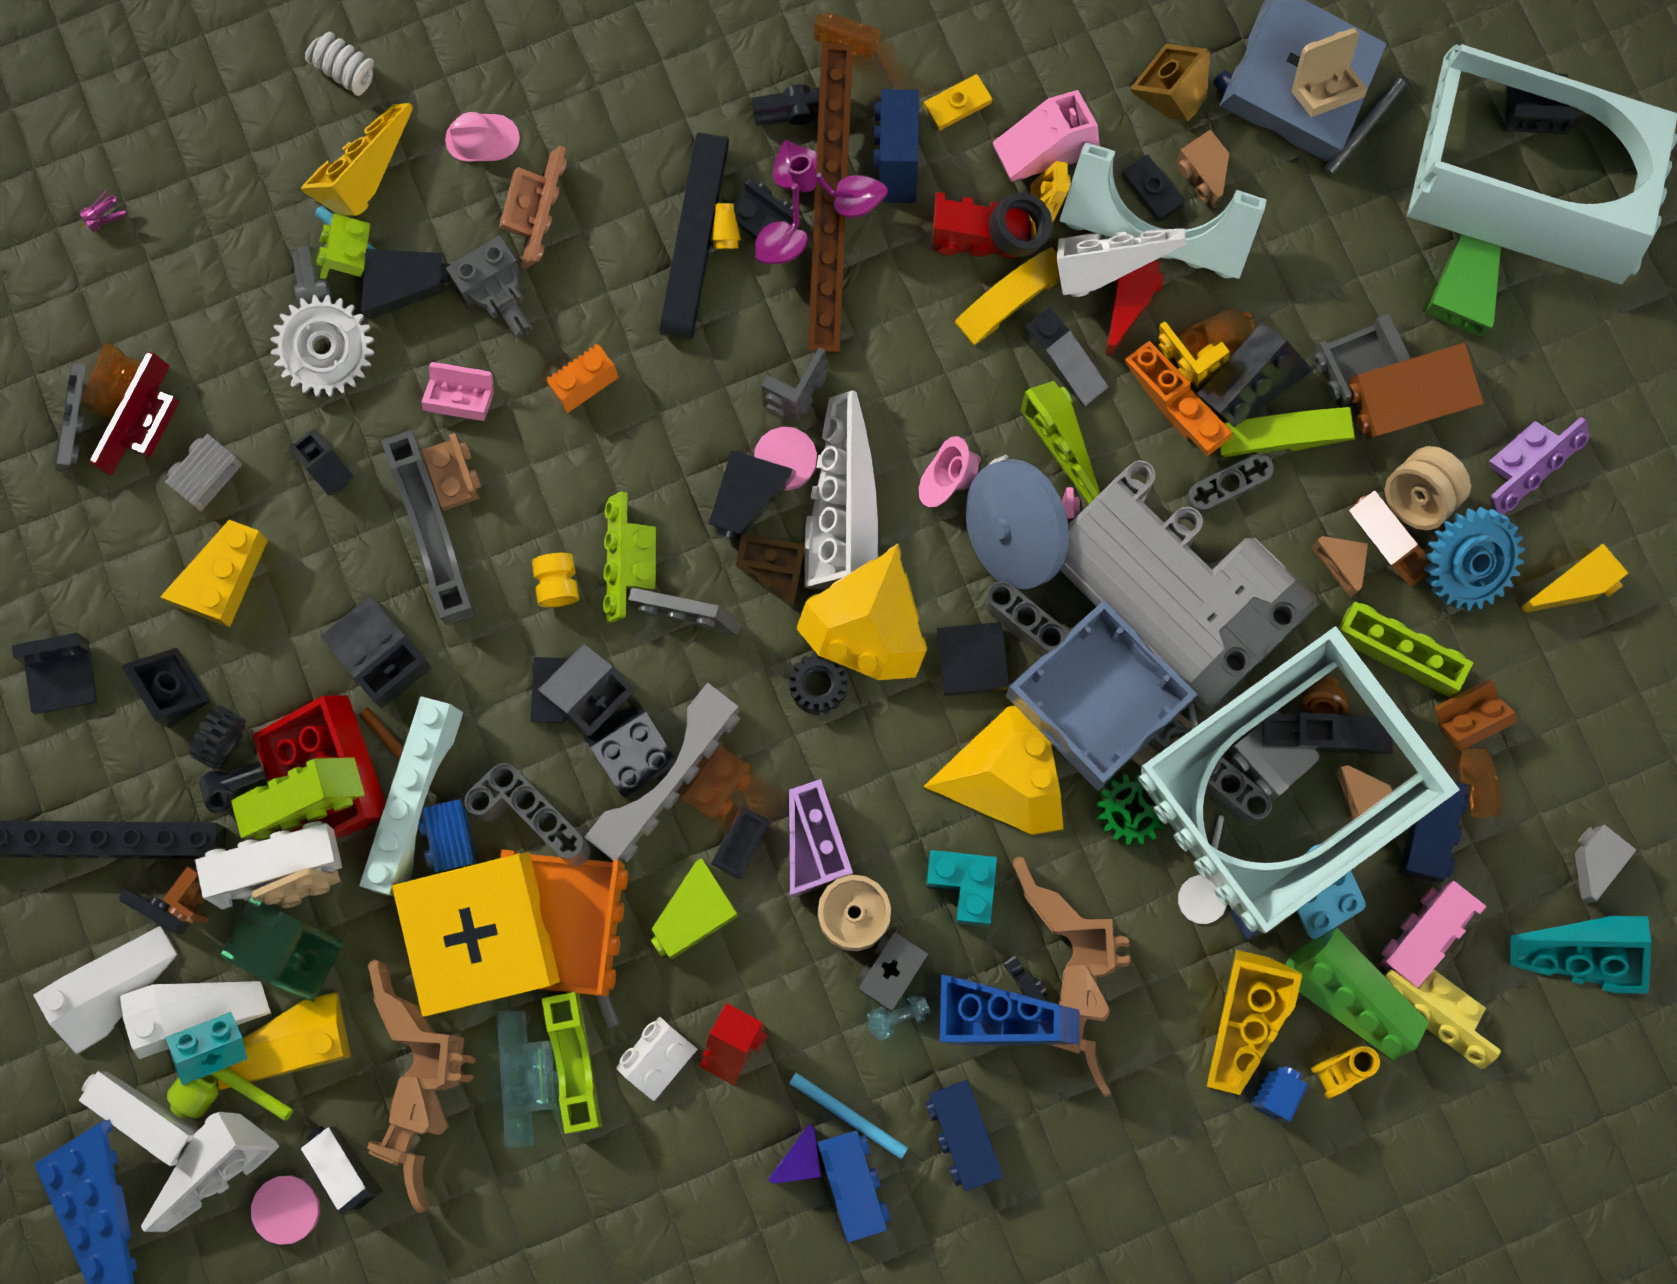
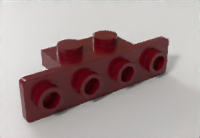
M147 352L90 460L92 465L108 475L114 474L126 449L151 458L180 403L174 397L157 391L169 369V364L155 353Z

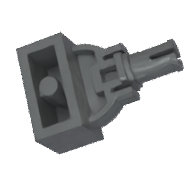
M500 235L446 267L452 282L468 306L474 303L483 309H487L491 317L496 318L498 315L492 306L495 305L516 339L524 337L517 323H520L526 334L532 331L533 326L528 322L511 294L515 295L519 303L523 302L524 297L519 291L518 276L521 274L516 259Z

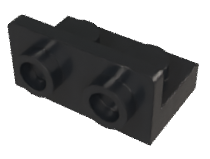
M750 179L745 182V191L734 203L738 227L757 239L761 230L771 223L781 221L792 225L793 206L785 200L780 202L772 196L771 190L761 182L756 184Z

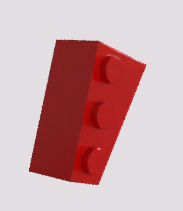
M936 192L932 251H939L943 255L967 252L977 257L987 256L988 254H1001L1006 258H1016L999 249L990 236L988 226L990 214L999 203L991 202L990 207L974 205L973 198L963 197L962 202L945 200V193ZM1017 208L1008 210L1005 214V221L1010 233L1017 239L1028 242L1029 215Z
M726 1003L709 1033L705 1046L708 1050L705 1049L699 1067L734 1086L753 1050L759 1053L768 1037L764 1032L766 1026L761 1021Z

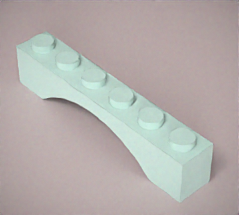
M420 696L364 869L360 887L394 897L392 885L410 881L414 869L416 834L424 801L440 763L454 744L463 716V712L453 705Z

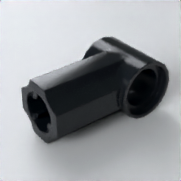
M260 761L227 773L217 770L209 771L200 778L199 787L208 811L224 813L232 808L231 800L257 787L268 786V781Z

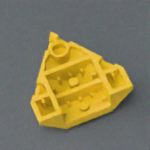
M899 544L888 549L885 554L877 559L870 560L836 581L822 593L815 594L807 599L796 629L818 656L877 680L916 678L927 651L925 638H922L919 628V616L907 573H904Z
M1016 706L1007 707L923 786V788L941 794L952 799L954 802L997 821L1007 823L1029 835L1064 829L1061 794L1051 742Z

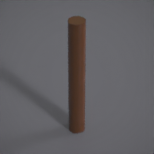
M369 707L365 708L359 714V717L400 761L404 749L403 744Z

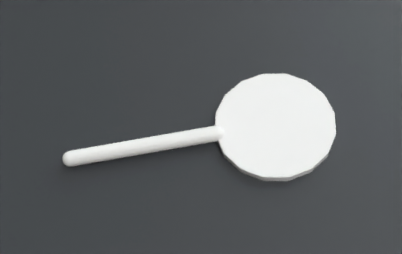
M1219 815L1217 818L1211 845L1218 849L1224 822V816ZM1201 875L1189 878L1182 884L1178 893V905L1182 914L1188 920L1197 924H1208L1216 921L1223 915L1226 906L1215 895L1214 889L1217 887L1209 877L1205 879Z

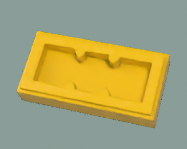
M978 74L924 101L923 107L939 132L992 104V97Z

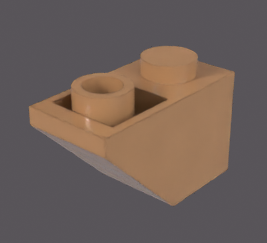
M1210 129L1182 148L1176 162L1180 174L1185 179L1189 178L1196 187L1195 190L1200 200L1204 203L1208 202L1214 210L1219 206L1223 196L1229 152Z

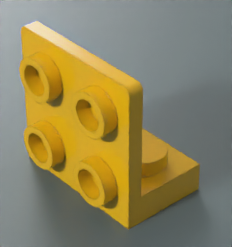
M1165 321L1159 325L1160 336L1158 338L1161 343L1158 346L1168 360L1175 359L1180 367L1178 368L1179 372L1190 383L1192 382L1197 389L1211 380L1229 360L1230 351L1223 342H1220L1215 347L1213 344L1206 346L1197 354L1198 359L1195 360Z

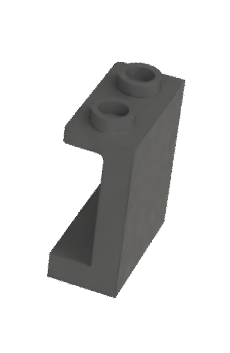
M1389 314L1377 318L1373 325L1327 344L1326 341L1319 343L1314 351L1315 355H1313L1317 370L1323 372L1328 381L1327 390L1333 400L1338 401L1340 408L1353 403L1350 400L1352 393L1348 387L1349 378L1411 359Z

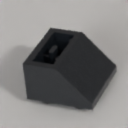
M582 644L537 690L582 736H591L636 689L611 664L585 644Z

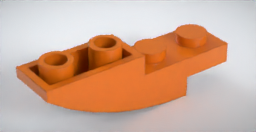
M1150 341L1125 358V363L1137 381L1170 423L1186 440L1190 438L1207 457L1232 438V431L1191 390V383Z

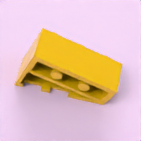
M228 520L163 593L161 598L171 606L230 627L268 539L256 529Z

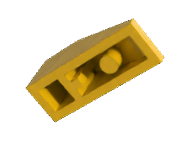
M1601 544L1524 604L1521 610L1526 613L1590 601L1603 593L1608 598L1623 586L1620 580L1628 572L1608 548Z

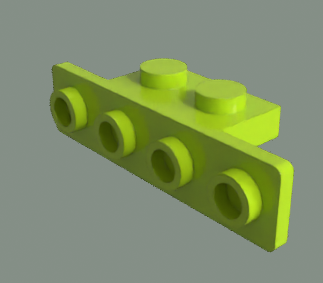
M619 492L609 497L605 506L608 531L604 539V546L607 550L604 579L607 581V591L603 601V609L606 613V622L612 623L626 616V589H632L633 587L647 591L655 590L656 527L627 523V492Z

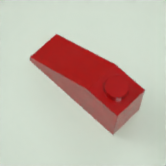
M1154 260L1117 279L1105 355L1112 356L1152 302L1155 291L1161 292L1164 273L1159 272L1160 261Z

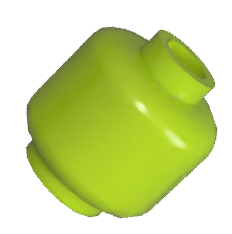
M209 1074L182 1085L178 1076L167 1092V1100L171 1105L170 1109L173 1114L182 1119H187L188 1117L194 1119L201 1118L219 1094L216 1078Z

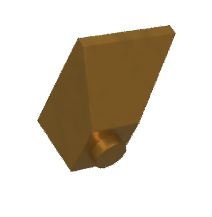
M1165 44L1130 90L1134 95L1167 118L1189 121L1207 99L1210 52L1205 48Z

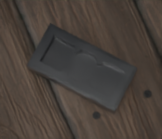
M1148 154L1122 171L1123 178L1158 222L1184 205L1185 201Z
M534 657L530 718L532 723L564 724L565 717L537 689L567 658Z
M741 806L711 865L741 880L771 820Z
M124 889L118 898L120 902L172 932L184 934L190 923L181 921L167 911L170 905L153 895L148 900L134 891Z

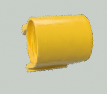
M1355 1047L1340 1055L1322 1061L1313 1066L1311 1070L1313 1073L1318 1074L1326 1090L1324 1095L1326 1099H1330L1374 1075L1380 1067V1059L1375 1050L1370 1047ZM1360 1052L1365 1053L1370 1060L1368 1069L1363 1072L1359 1071L1354 1064V1058Z

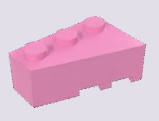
M1455 881L1439 886L1437 889L1431 887L1420 900L1424 906L1417 915L1412 912L1402 923L1400 928L1404 932L1397 941L1392 938L1380 953L1384 956L1379 963L1381 967L1386 971L1394 970L1416 988L1423 983L1445 957L1444 953L1455 938L1460 939L1466 932L1464 927L1475 913L1481 914L1487 907Z

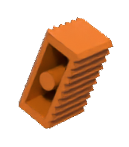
M595 344L594 348H589V352L584 351V355H579L578 359L573 360V363L568 362V366H563V370L558 369V372L553 373L552 377H547V383L560 405L569 413L619 377L615 365L600 345Z

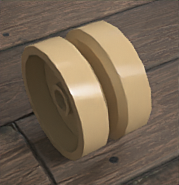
M1426 446L1417 449L1387 478L1384 490L1387 503L1400 520L1415 529L1431 530L1438 528L1469 497L1471 483L1463 463L1452 453L1440 447Z
M848 875L836 879L826 887L819 900L818 920L822 933L831 944L842 950L859 952L872 948L884 937L889 927L891 906L887 893L877 882L866 876ZM849 908L860 909V916L856 919L849 917Z

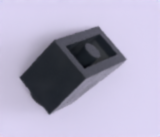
M314 428L289 448L328 496L344 489L349 480L354 477Z

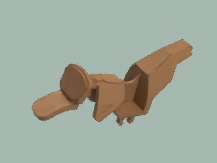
M1016 857L1013 861V866L1025 891L1024 897L1051 933L1067 937L1073 946V955L1063 971L1059 1004L1079 1009V1044L1047 1045L1079 1055L1081 1051L1085 1052L1095 1082L1103 1095L1108 1097L1111 1095V1092L1098 1068L1096 1042L1083 1040L1082 1036L1087 1019L1105 1021L1110 1015L1109 1007L1097 986L1096 978L1104 977L1115 972L1116 967H1125L1131 963L1129 955L1121 957L1116 954L1119 947H1129V939L1124 936L1114 937L1112 919H1084L1059 893L1036 886L1028 870L1026 860L1023 857Z
M373 960L368 965L375 997L373 1000L391 1039L405 1043L411 1048L413 1064L404 1074V1077L398 1080L389 1116V1123L391 1124L383 1141H369L367 1149H369V1154L396 1166H403L405 1185L410 1202L416 1212L423 1213L429 1210V1201L423 1183L425 1156L409 1151L413 1137L416 1132L420 1134L429 1132L441 1135L447 1130L448 1123L435 1091L452 1089L459 1086V1082H471L474 1076L470 1074L464 1075L461 1067L466 1062L474 1064L476 1059L471 1055H463L464 1038L438 1034L425 1016L422 1017L418 1005L396 995L387 965L384 962Z

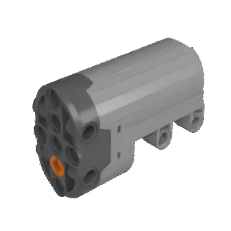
M1135 461L1119 474L1068 525V549L1060 571L1096 607L1105 600L1138 633L1146 647L1156 656L1163 659L1198 694L1193 703L1201 711L1208 714L1266 659L1320 603L1317 601V597L1256 538H1245L1212 570L1190 549L1192 541L1202 527V515L1195 508L1182 507L1164 523L1144 504L1147 493L1155 480V470L1146 461ZM1135 473L1142 474L1146 478L1147 483L1143 484L1139 480L1131 479V475ZM1178 520H1189L1193 524L1194 530L1190 531L1185 525L1178 524Z

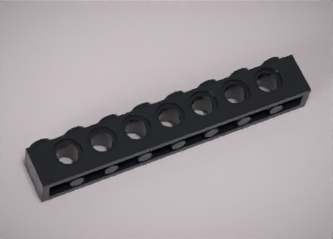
M0 821V858L196 860L205 857V853L208 851L225 849L226 827L214 822Z

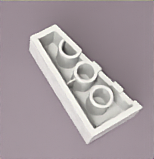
M316 821L303 825V830L296 832L279 831L271 834L270 839L264 841L246 840L240 842L238 848L228 851H225V849H214L206 852L205 857L195 860L203 898L223 910L233 906L232 899L244 898V901L252 900L251 892L300 870L312 868L331 872L342 868L334 830L328 824Z

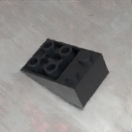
M371 595L320 636L361 688L381 709L432 668Z

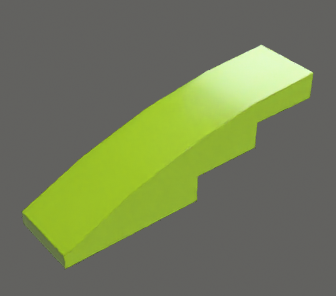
M1351 408L1320 409L1244 420L1236 427H1233L1230 423H1224L1232 431V438L1223 444L1220 449L1221 455L1227 458L1252 452L1264 454L1285 449L1297 451L1354 440L1355 434Z

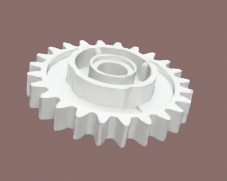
M313 295L311 304H308L301 298V307L299 309L290 304L289 308L292 314L290 316L280 314L284 324L274 325V328L280 335L270 339L275 344H278V348L271 351L272 355L280 356V359L274 364L275 367H285L281 377L285 379L292 376L291 386L295 388L302 384V393L307 394L311 388H314L316 397L321 395L322 390H326L328 396L332 397L335 388H338L344 394V385L347 383L355 388L354 377L365 378L361 368L372 366L365 358L375 353L367 348L368 344L374 342L373 337L365 336V333L371 329L370 326L360 325L364 316L362 314L353 316L355 309L353 305L344 309L341 298L335 304H332L329 295H326L322 303L316 295ZM321 338H327L331 341L330 351L322 355L317 354L314 349L316 341Z

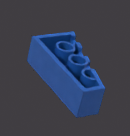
M941 974L940 1042L955 1045L1079 1044V1009Z

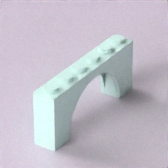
M1085 142L1060 221L1075 230L1085 229L1100 233L1102 239H1110L1116 236L1117 232H1128L1133 237H1140L1141 233L1148 230H1165L1144 222L1135 216L1123 203L1117 192L1113 177L1115 151ZM1236 190L1231 202L1221 214L1204 225L1186 229V245L1162 256V258H1176L1185 261L1190 267L1197 269L1204 267L1215 271L1221 277H1235L1239 279L1264 213L1267 199Z

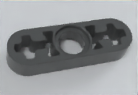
M1255 454L1195 483L1187 494L1188 506L1195 508L1199 513H1206L1265 484L1273 474V462L1266 455ZM1253 463H1256L1258 467H1265L1262 477L1260 474L1255 473L1245 480L1244 475L1252 470L1254 467ZM1225 476L1235 477L1239 483V488L1233 492L1226 491L1221 484L1222 478ZM1215 486L1216 493L1208 497L1207 504L1204 505L1202 501H1195L1198 494L1197 491H1200L1201 494H1206L1212 491Z

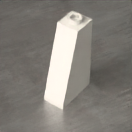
M98 1071L96 1075H90L82 1086L81 1090L84 1093L79 1099L81 1103L105 1120L110 1119L113 1126L169 1166L177 1165L194 1134L198 1131L191 1124L177 1117L109 1072Z

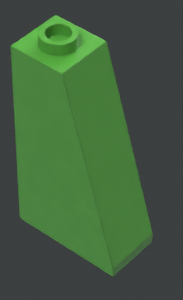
M1459 233L1425 314L1484 338L1494 324L1501 246Z

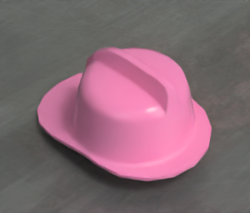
M467 112L456 118L448 128L445 138L447 149L451 155L460 161L467 162L506 159L515 152L520 140L518 128L512 120L503 115L479 114L477 112Z
M959 436L950 437L943 443L938 454L921 478L919 498L922 504L928 507H938L945 503L954 491L968 489L978 474L981 458L978 454L969 451L967 443Z

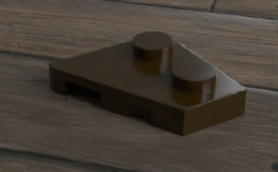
M742 534L736 566L786 604L794 607L805 553V544Z

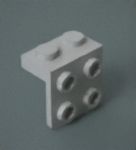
M1263 722L1229 751L1232 756L1231 759L1237 768L1244 773L1247 772L1255 781L1254 783L1266 792L1272 801L1279 797L1319 760V755L1315 750L1263 748Z

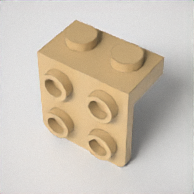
M1355 28L1344 32L1340 31L1317 42H1311L1302 49L1291 92L1311 118L1364 98L1366 95L1367 87L1351 68L1359 38V32Z
M306 868L254 890L251 894L253 900L265 902L266 905L276 904L282 906V908H290L300 904L301 898L308 895L317 896L330 890L329 886L341 880L338 870L324 872Z

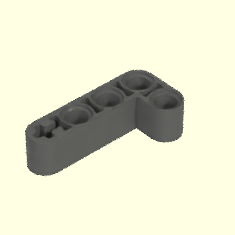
M508 763L497 764L466 794L464 800L465 807L479 821L485 823L492 822L511 806L564 862L571 866H579L589 858L590 846L587 841L512 765ZM512 775V783L507 787H501L503 779ZM531 797L535 798V802L531 808L526 810L522 809L523 803L526 799ZM489 798L488 806L484 810L478 811L479 802ZM556 819L557 824L555 828L549 832H544L545 824L549 820ZM565 837L577 847L574 852H571L561 842Z

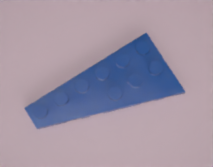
M110 1119L98 1123L34 1165L86 1283L135 1284L133 1271L137 1270L135 1257H130L127 1240L131 1239V1232L123 1187L120 1183L116 1182L113 1164L118 1163L116 1150L110 1149L108 1132L112 1131Z

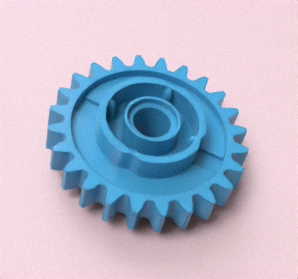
M1479 507L1477 512L1468 508L1465 517L1458 513L1455 514V522L1453 524L1445 521L1446 530L1444 532L1436 530L1435 534L1439 539L1437 542H1429L1428 544L1434 550L1432 553L1425 555V558L1430 560L1431 564L1427 565L1424 571L1431 574L1426 579V582L1433 586L1431 591L1439 596L1440 600L1456 609L1463 607L1470 611L1473 605L1478 609H1482L1484 601L1493 605L1496 594L1504 597L1503 588L1505 586H1514L1510 578L1512 576H1520L1515 567L1524 563V560L1518 558V554L1525 551V548L1518 544L1523 539V536L1516 533L1518 526L1511 523L1510 518L1493 509L1488 511Z

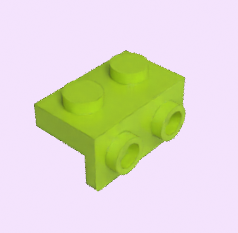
M333 213L330 224L323 225L319 242L324 243V247L319 248L316 265L321 266L319 278L326 280L329 269L361 277L365 265L370 223Z

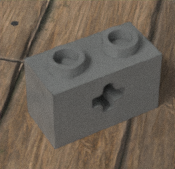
M894 932L891 938L886 935L883 937L875 950V953L879 955L873 966L867 963L856 979L861 983L858 991L890 1012L893 1011L928 956V953ZM893 961L898 964L896 971L899 975L897 977L891 975L889 979L883 977L885 970L881 966L883 964L889 966Z

